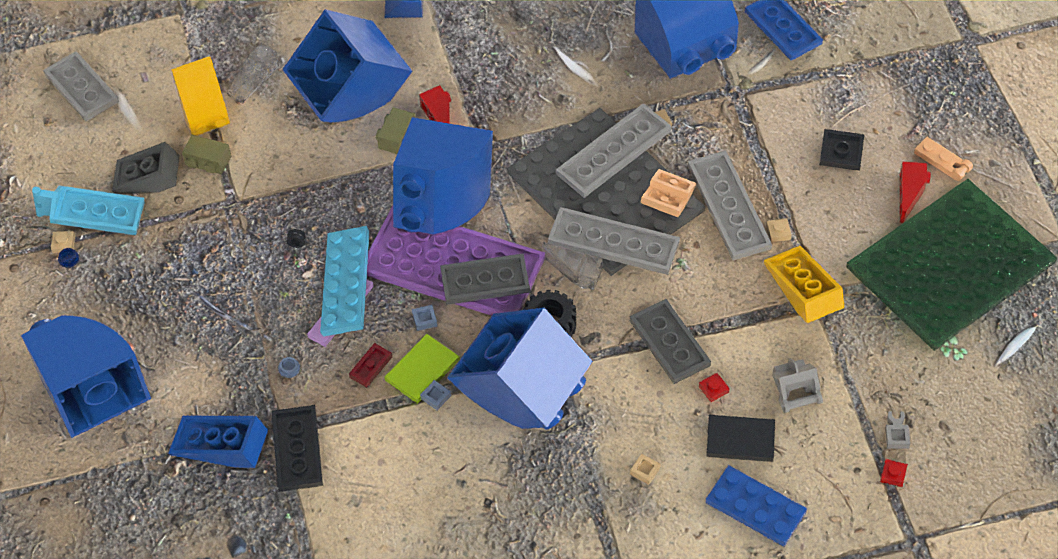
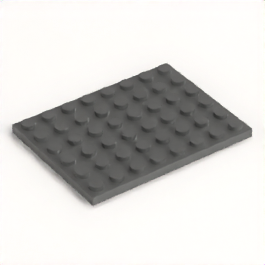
M598 108L507 168V173L554 220L560 207L671 235L705 211V205L693 194L679 217L641 204V198L649 188L651 179L658 169L668 172L647 151L639 155L585 198L556 175L558 167L617 124L601 108ZM590 255L610 276L627 265Z

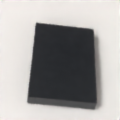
M709 414L706 457L773 462L775 419Z

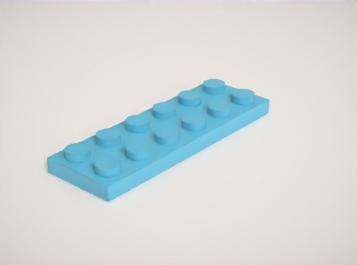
M367 226L328 233L320 328L323 337L364 329L369 229Z

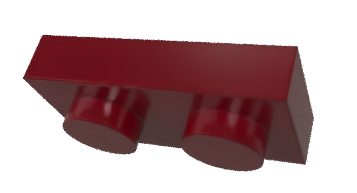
M374 343L349 372V377L367 388L392 359V353Z

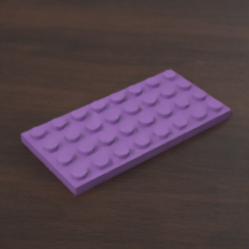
M392 206L368 251L367 276L446 301L440 265L524 254L531 290L546 255L544 252L461 226L437 234L408 232L404 229L394 228ZM529 293L455 304L492 316L495 313L520 311Z

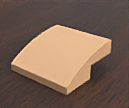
M658 169L651 179L649 188L641 198V204L679 217L690 199L696 183Z

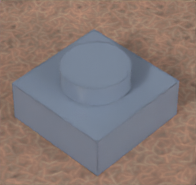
M432 305L412 309L417 331L438 326Z
M435 380L420 394L421 400L437 411L451 397V391Z

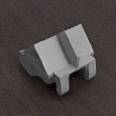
M789 358L788 363L774 367L772 375L780 393L778 401L784 413L789 412L790 409L812 403H823L816 367L810 363L805 364L803 359L794 361ZM803 387L805 392L812 393V395L787 401L790 391Z

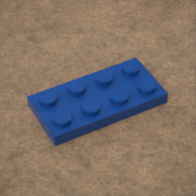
M758 0L745 7V13L791 61L822 45L823 39L785 0Z
M729 465L707 496L705 502L785 547L807 513L806 507Z

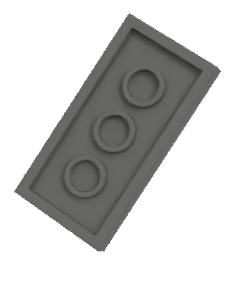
M524 254L440 265L446 305L530 293Z
M667 299L630 316L629 321L673 384L711 366V360Z

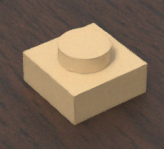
M787 218L767 221L766 227L771 242L791 240L792 235Z
M74 231L53 232L52 253L73 252L75 242Z
M641 453L631 468L630 475L649 485L659 471L661 464Z

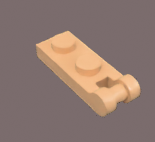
M926 137L914 150V154L956 181H961L965 173H968L973 168V164L969 160L961 159L929 137Z

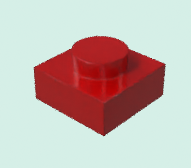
M718 373L699 382V388L710 402L729 393V387Z
M885 459L880 482L903 487L908 464Z

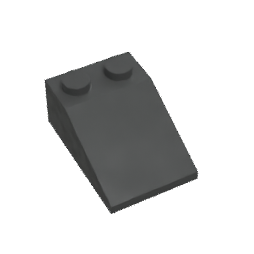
M162 142L118 159L116 161L112 192L150 193L161 192L175 187L180 155L168 143Z

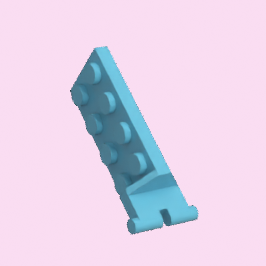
M58 186L55 191L41 190L39 187L32 189L36 215L38 217L50 216V223L130 235L137 234L145 203L143 197Z

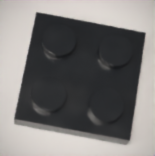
M824 129L819 165L860 171L865 134Z

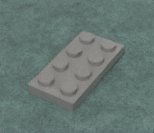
M77 51L43 70L45 76L85 121L90 120L119 102L114 92Z

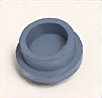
M286 357L279 363L278 370L281 376L292 378L299 373L300 365L296 359Z

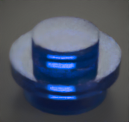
M72 248L61 250L58 256L59 264L65 268L75 266L79 262L77 251Z

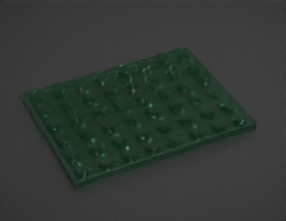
M966 179L848 261L846 268L935 351L1056 263L1057 257L971 180Z

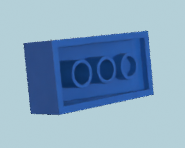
M182 416L168 453L171 456L235 468H255L268 429L257 416Z

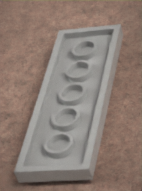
M643 103L558 167L556 175L585 198L671 132L672 126Z
M723 151L688 161V168L732 260L771 250L772 243L727 152Z
M562 207L559 209L548 237L549 245L666 275L669 274L680 243V237Z

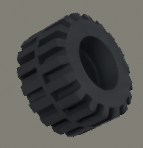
M546 290L545 293H542V291L537 292V296L532 295L530 301H526L523 310L545 308L550 315L560 318L557 322L573 338V334L576 332V306L573 305L571 298L568 299V295L565 293L561 295L560 291L557 290L555 292Z

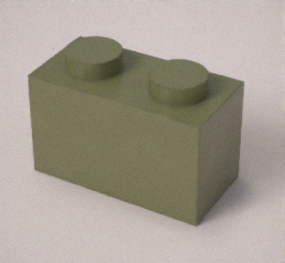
M393 107L391 112L386 114L382 128H379L376 133L378 148L397 154L412 117L415 118V113Z
M191 135L182 152L185 165L221 175L231 158L229 144Z

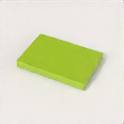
M426 334L385 376V381L418 404L421 401L420 394L434 380L439 382L458 363L460 357Z

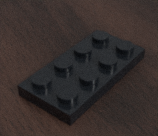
M315 405L271 411L278 491L283 492L323 486Z

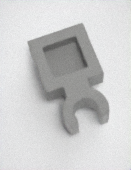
M892 411L888 412L887 422L889 425H886L885 428L887 449L910 448L909 425H902L905 419L903 411H900L899 419L892 417Z

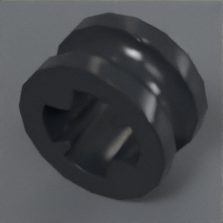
M299 229L288 231L286 242L290 247L300 248L305 245L306 233Z

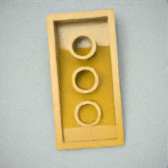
M210 56L171 69L184 118L192 135L204 134L210 130L230 124Z
M801 246L764 260L765 266L795 311L806 323L844 308L843 288Z

